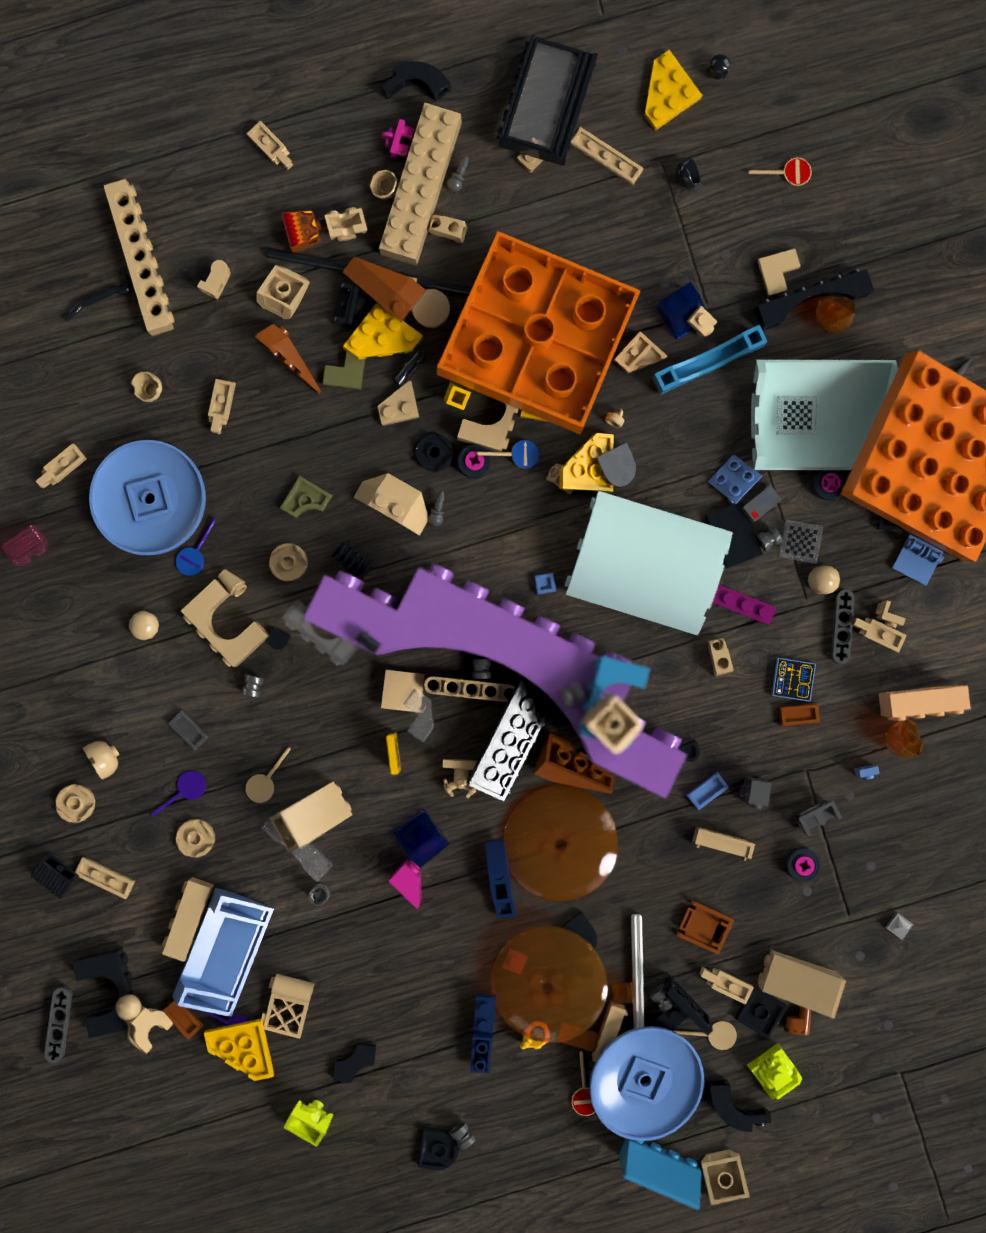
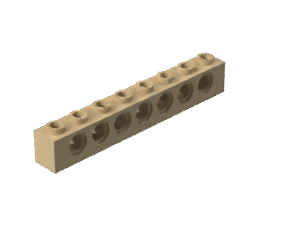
M126 179L103 185L147 332L153 336L173 330L172 323L175 322L172 312L168 311L167 305L169 300L161 288L164 286L163 280L160 275H157L156 269L158 264L155 257L151 255L153 247L150 239H147L145 235L148 231L145 222L141 221L140 214H142L141 207L134 198L137 196L133 184L130 185ZM124 200H128L125 206H121ZM129 218H134L131 224H126ZM139 236L138 241L132 242L133 237ZM140 254H144V258L137 261V257ZM145 272H150L148 278H142ZM151 290H155L154 296L148 297V293ZM156 308H161L158 315H153Z

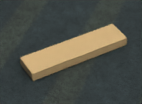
M582 127L579 128L572 139V147L632 186L644 169Z

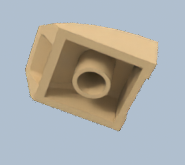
M275 265L257 291V302L263 309L283 319H290L300 304L310 281L285 267Z
M612 693L601 697L598 703L584 715L582 721L614 754L622 752L640 733L643 723Z
M730 1149L706 1154L701 1164L710 1205L749 1198L739 1154Z

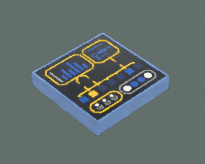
M777 658L771 696L810 702L816 664Z

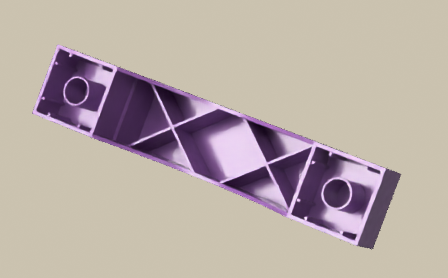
M434 563L431 564L428 572L418 568L398 611L395 610L398 599L377 588L374 589L371 597L360 592L364 582L340 570L335 580L324 576L304 617L305 620L370 651L359 643L358 645V641L355 640L362 630L368 631V635L382 644L376 651V655L409 648L444 647L472 652L505 664L526 676L555 701L569 719L581 740L587 756L593 763L664 798L667 797L687 754L677 750L682 741L681 739L655 727L652 735L649 736L642 732L646 722L639 719L643 723L640 733L632 740L629 748L626 747L622 752L614 754L600 740L580 735L581 731L578 730L580 719L584 718L586 711L583 710L585 700L582 702L577 701L573 706L567 708L559 690L564 687L569 688L575 682L579 683L585 698H590L591 691H588L590 680L595 679L596 671H593L596 659L600 660V657L592 654L596 645L594 642L575 633L571 635L569 641H566L556 636L560 626L541 616H538L534 624H531L520 618L524 611L523 607L505 598L502 599L499 607L485 601L489 594L487 589L468 580L464 588L461 589L451 584L454 577L452 572ZM606 651L604 657L630 664L632 662L612 651ZM626 683L611 684L603 690L600 699L608 693H612L623 703L631 685Z

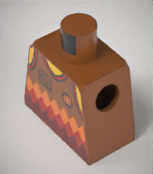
M311 210L282 213L290 248L293 253H298L320 243L319 232L328 230L326 219L316 220Z

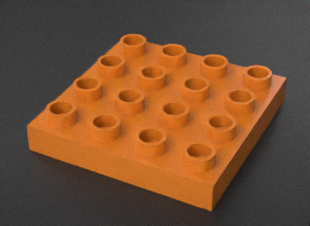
M497 231L438 364L437 375L577 434H581L641 290Z
M920 351L906 353L841 495L962 561L976 562L986 542V390Z

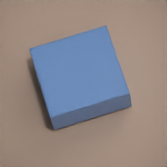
M553 573L534 576L537 595L556 592Z

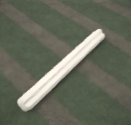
M640 914L631 915L634 1029L644 1027L642 916Z

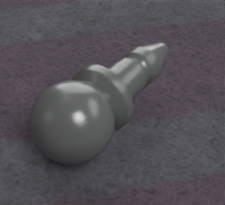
M468 156L461 161L456 171L457 173L453 172V177L447 181V187L452 192H458L462 188V181L465 179L462 175L468 166Z
M440 491L438 494L435 508H431V513L428 516V522L432 526H439L443 522L442 514H444V510H442L444 491Z

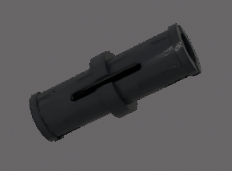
M416 350L411 358L402 364L403 367L392 378L393 381L402 387L411 374L414 375L416 373V368L426 357L419 350Z

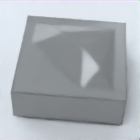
M895 912L885 928L903 940L914 924Z

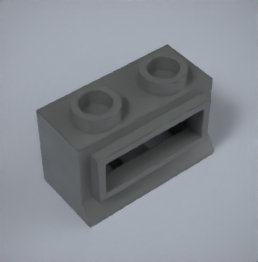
M824 800L797 814L798 817L795 819L802 833L808 836L811 834L810 829L817 825H825L826 821L833 817L841 819L842 816L834 801Z

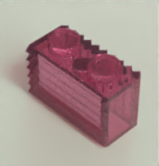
M32 524L2 544L1 548L13 565L24 566L31 562L30 558L34 555L39 556L45 553L50 543L39 526Z

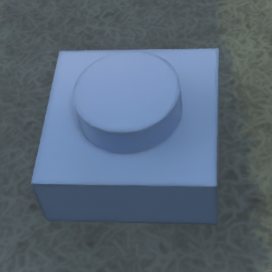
M873 764L854 768L855 776L863 780L873 779L874 775L880 774L878 766Z

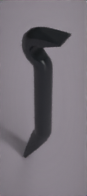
M125 273V288L120 289L119 286H112L80 300L70 310L65 320L69 321L84 307L116 293L120 295L128 294L132 289L129 275Z

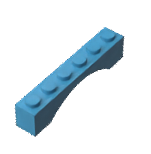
M760 325L755 326L703 354L655 373L652 377L659 394L662 395L763 348L768 341Z

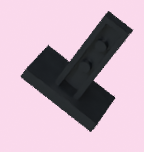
M671 975L665 979L666 993L675 1004L667 1011L658 1014L645 1027L656 1026L673 1031L686 1018L690 1017L708 1036L713 1032L710 1016Z

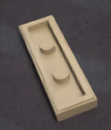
M84 856L75 870V873L80 876L79 878L124 899L128 898L135 883V880Z

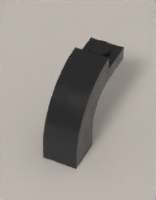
M418 61L405 62L392 68L394 77L387 78L382 85V91L387 100L403 88L411 85H417L426 89L435 102L451 91L450 82L439 69Z
M728 1080L708 1081L710 1099L716 1112L732 1128L753 1132L752 1124L765 1126L766 1123H772L771 1114L768 1109L746 1110L735 1106L731 1100V1086Z

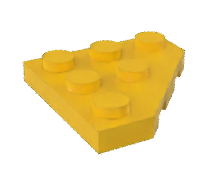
M670 50L655 59L652 67L644 116L656 131L702 98V94Z
M376 303L343 345V349L358 360L373 356H390L403 352L404 354L412 353L423 339V335L404 321H399L380 304Z
M593 434L559 470V489L613 492V486L603 480L594 458L614 448V435Z
M262 1018L205 1030L204 1036L209 1053L222 1058L226 1064L234 1069L241 1070L253 1081L274 1076Z

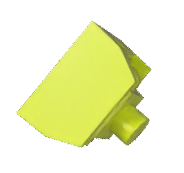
M779 1043L747 1064L772 1100L780 1099L798 1086L802 1080L800 1073Z
M299 1100L283 1128L317 1147L328 1129L333 1114L326 1115V1112L322 1110L324 1105L318 1100H313L312 1104L310 1103L308 1106L301 1104L302 1102Z

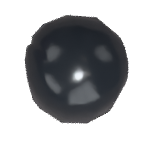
M688 158L681 161L676 169V178L680 185L686 189H692L700 185V175L694 160Z

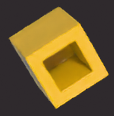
M450 382L443 400L449 405L464 410L471 392L468 388Z

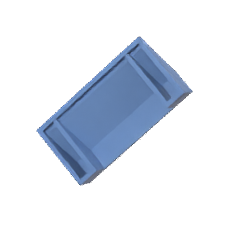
M215 888L172 995L176 1004L186 1008L231 1017L274 909L239 894Z

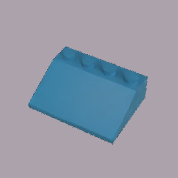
M625 1139L619 1153L625 1179L694 1209H699L701 1170L694 1159L682 1158L677 1152L673 1150L666 1151L654 1142L650 1144L645 1141Z

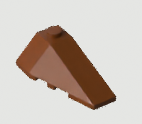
M355 256L343 271L345 275L399 321H404L427 291L410 277Z
M272 324L255 336L266 350L318 394L322 392L287 336L289 332L281 325L278 328Z
M552 733L547 735L536 760L535 775L551 782L609 794L613 792V775L601 766L587 760L585 754L581 751L578 753L570 747L571 743Z

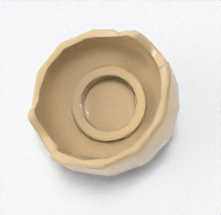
M388 170L378 171L373 175L370 183L372 194L382 200L393 198L399 186L396 175Z
M141 371L135 374L131 381L135 390L134 395L140 400L153 402L159 398L162 391V383L153 373Z
M831 566L814 568L808 577L810 589L816 594L833 593L839 587V572Z
M139 611L129 620V630L137 639L148 640L153 638L158 632L159 623L152 613Z

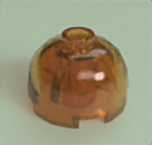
M830 296L818 302L816 320L823 330L838 333L849 328L854 321L855 304L851 299L844 297V299H834V296Z
M906 719L897 721L888 728L886 732V745L893 755L905 759L916 757L923 752L924 739H920L917 731L920 729L914 721Z

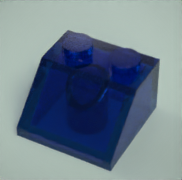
M689 282L660 301L656 309L677 340L694 329L687 320L698 306H702L704 309L705 306L701 296L693 284Z
M424 808L394 832L407 856L419 868L450 845L442 830Z

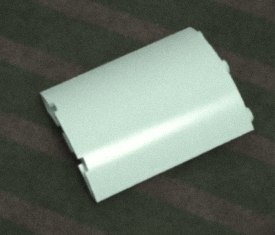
M756 360L753 383H756L755 393H752L751 439L755 440V448H752L754 470H852L899 369L896 360ZM792 401H796V405H800V401H804V405H808V409H812V413H808V417H812L811 421H807L808 417H804V413H800L803 421H807V425H811V430H807V425H803V429H799V425H795V429H791V425H787V421H783V417H787L788 414L784 413V409H788V405H792ZM792 413L791 417H795L796 413Z
M598 491L597 497H592L589 509H592L584 539L580 538L577 550L580 551L572 575L567 576L564 585L568 587L566 595L698 635L706 619L704 614L707 609H710L724 569V565H722L724 556L728 554L733 532Z

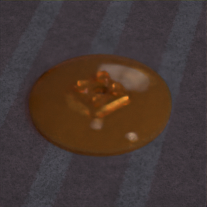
M566 785L544 787L526 796L510 814L503 835L511 874L530 893L552 901L578 899L598 888L610 874L618 851L616 827L605 806L590 793ZM557 840H565L566 847L561 850L557 849L555 846Z
M540 926L517 934L504 945L492 969L491 991L492 995H496L495 1005L507 1024L515 1031L540 1042H562L581 1035L598 1019L606 1001L607 976L598 953L584 938L564 928ZM543 984H552L553 990L550 992L545 991Z

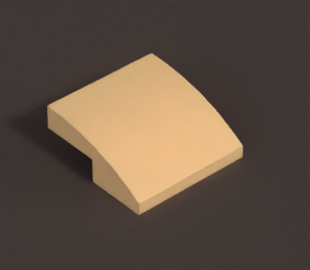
M386 670L381 708L420 712L425 674Z

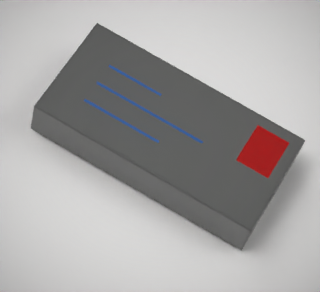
M769 485L746 503L741 510L751 523H754L782 499L774 488Z

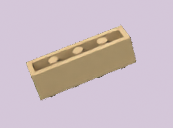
M194 877L189 879L188 882H184L181 890L184 893L181 900H178L175 907L177 914L175 918L171 919L168 927L171 931L162 943L164 948L163 955L183 962L188 958L214 884Z

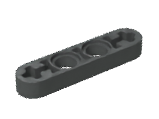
M847 589L837 592L834 603L831 658L838 664L848 662L851 655L855 598L853 592ZM844 593L849 597V600L845 601V607L849 606V609H839V606L844 605V601L840 599V596H843ZM841 612H846L848 615V620L845 623H842L838 618ZM840 631H844L847 634V638L843 642L837 638V634ZM836 644H846V648L842 647L841 652L845 654V657L841 658V661L839 657H836V653H840V647H836Z
M68 986L58 987L52 995L45 1046V1058L50 1063L58 1062L65 1054L72 1003V990ZM62 991H64L63 994L66 995L67 997H65V998L62 1000V1005H58L59 1003H61V998H62V997L59 996L58 994L61 993ZM56 1010L64 1012V1019L56 1018ZM54 1029H59L62 1032L60 1039L53 1036ZM55 1044H58L56 1046V1053L59 1054L56 1057H54V1054L51 1053V1051L54 1050Z

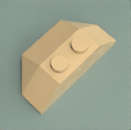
M389 473L363 481L353 497L419 536L428 522V514L422 492Z

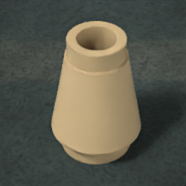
M226 569L218 576L228 592L235 597L240 596L247 588L245 581Z

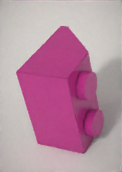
M407 858L394 871L389 882L415 908H418L422 899L420 866L413 859L410 861Z

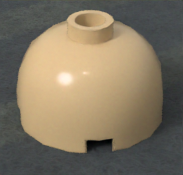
M95 741L82 748L102 780L112 775L117 769V756L119 753L114 745L110 747L106 742Z

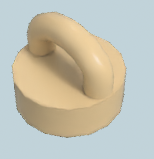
M619 408L613 413L608 412L605 422L615 428H621L624 424V419L622 418L623 410Z

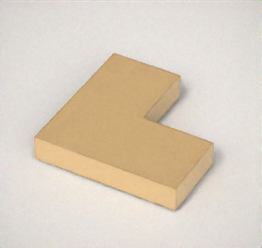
M796 249L758 259L768 297L784 293L788 290L783 273L801 267Z

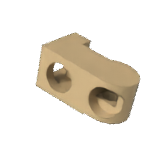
M433 215L428 231L433 235L452 239L457 243L463 244L467 226L465 221Z
M222 260L214 261L206 282L200 280L197 286L198 289L218 300L230 276V269L227 264Z
M724 638L708 641L714 677L733 672L729 650Z

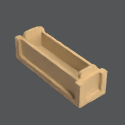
M697 826L692 840L697 848L702 845L742 856L743 861H746V858H752L755 847L752 841Z
M609 1001L594 1052H592L594 1062H596L604 1048L617 1037L624 1015L628 1016V1012L624 1009L625 1006L623 1004Z

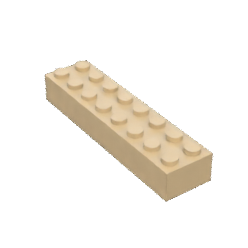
M424 103L379 246L381 255L417 266L461 127L460 113Z

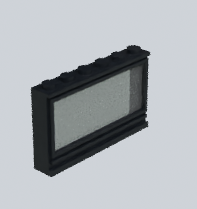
M532 34L530 42L526 41L524 53H526L525 59L521 58L518 70L521 71L519 76H515L513 83L515 90L514 93L510 92L507 103L510 106L508 110L505 109L502 117L504 125L499 127L497 139H499V147L565 166L567 153L571 146L572 137L576 130L577 121L581 114L598 54L594 52L592 54L538 38Z

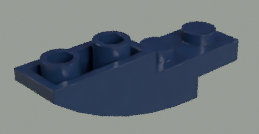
M505 839L485 841L489 881L497 919L516 917L517 912Z
M476 994L470 1072L489 1074L496 995Z

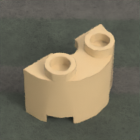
M352 207L346 209L343 214L331 211L325 215L331 240L335 237H338V241L351 240L356 238L355 234H364L367 231L362 208L356 209Z

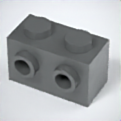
M745 777L744 785L741 784L739 795L742 796V800L747 802L746 805L752 808L762 809V806L768 807L772 783L764 779Z

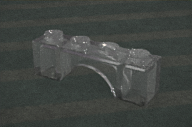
M296 600L282 617L286 621L284 624L291 630L296 628L301 632L299 636L305 641L309 642L311 640L315 643L316 646L314 648L319 652L329 654L331 656L330 660L337 666L340 664L346 665L359 647L341 637L328 640L319 636L313 627V623L304 619L308 607L301 601Z
M269 819L262 829L274 841L285 846L272 821ZM311 842L291 851L299 860L303 869L316 882L334 865Z

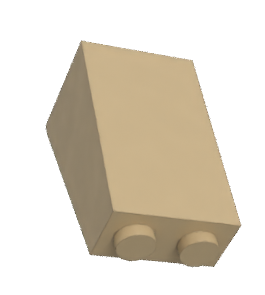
M334 781L270 817L288 852L303 847L352 816L351 806L343 799L341 788Z
M770 950L769 955L767 954L764 959V971L760 973L758 978L759 988L763 992L834 1018L846 980L836 971Z

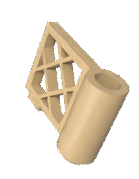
M276 974V977L272 976L269 988L272 991L267 1013L263 1012L262 1014L264 1030L300 1039L314 983ZM275 998L283 1000L286 1006L278 1010L274 1005ZM295 1004L304 1005L303 1011L297 1015L291 1007ZM288 1009L293 1017L284 1021L280 1013ZM275 1015L281 1022L278 1026L269 1024L270 1018ZM295 1020L299 1026L298 1032L290 1030L287 1024Z

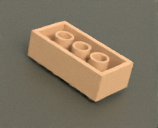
M947 685L879 693L881 716L888 717V720H906V716L907 718L919 719L925 718V714L934 717L944 716L945 713L963 714L964 710L971 709L968 686Z

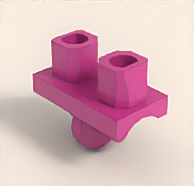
M399 119L395 134V128L390 127L389 132L382 133V138L386 141L385 147L390 148L391 146V159L397 160L398 157H408L410 146L402 144L403 139L412 141L415 135V129L407 126L405 120Z

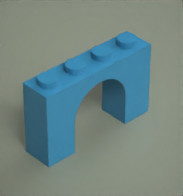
M600 656V660L596 659L593 671H596L595 679L590 680L588 691H591L589 699L586 698L583 710L587 714L598 703L603 690L611 684L626 683L645 688L650 669ZM581 718L578 730L581 731L580 735L599 740L582 723L583 718Z

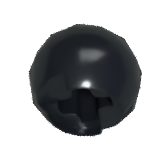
M717 54L710 62L712 65L708 73L712 78L721 80L726 77L731 61L726 55Z

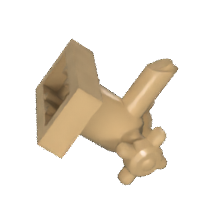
M443 759V768L454 769V781L448 783L446 779L443 780L444 789L451 797L454 796L452 790L456 788L468 791L466 798H469L476 792L475 788L466 783L469 779V770L474 769L477 761Z

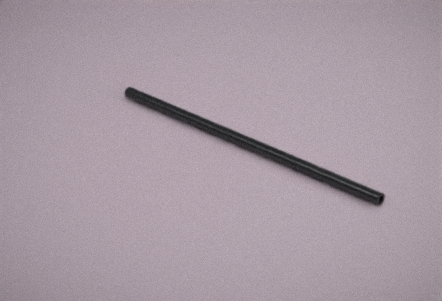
M271 248L268 249L267 253L268 258L343 272L349 264ZM399 273L407 277L417 278V283L425 288L467 296L470 295L473 288L472 286Z

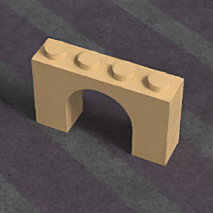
M505 403L506 412L503 418L493 425H482L463 419L457 436L458 441L471 445L477 444L494 452L506 450L509 443V438L506 437L508 431L512 432L515 423L512 417L514 413H518L519 409Z
M214 579L181 612L184 614V620L190 625L193 623L197 628V634L203 639L205 637L208 639L211 649L216 653L219 651L222 654V660L226 665L237 667L269 638V633L258 622L254 621L234 639L227 640L218 636L212 627V615L216 608L231 594L219 580Z

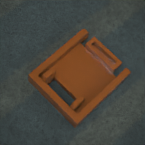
M691 899L690 904L696 907L695 909L687 908L679 926V929L685 932L683 934L677 931L676 936L719 955L734 919ZM718 923L725 927L718 942H715L711 939Z

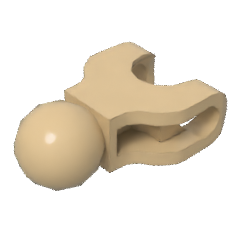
M124 995L116 1004L118 1016L128 1024V1040L138 1050L146 1054L152 1048L148 1040L149 1030L155 1025L168 1030L173 1025L172 1021L163 1011L153 1008L146 1009L141 1006L140 1000L135 995Z

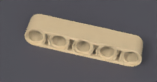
M437 676L427 678L424 684L425 690L431 694L502 702L508 701V698L504 696V691L507 688L514 689L515 687L511 684ZM434 679L439 683L437 690L429 689L428 683L430 680ZM449 682H455L458 685L456 692L448 691L447 684ZM468 684L476 685L477 692L475 694L467 693L466 686ZM488 686H493L496 689V694L492 697L487 696L485 693V689Z

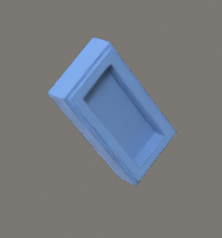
M716 771L686 795L699 811L729 787Z

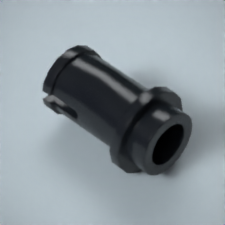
M362 630L355 639L358 641L357 644H362L375 654L382 644L368 635V631Z

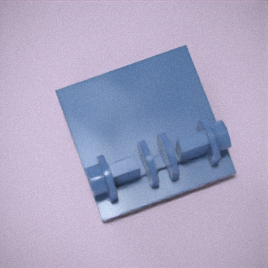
M733 454L708 483L724 494L731 504H737L762 475Z
M909 534L892 568L927 586L938 562L941 563L944 559V556H942L943 551Z

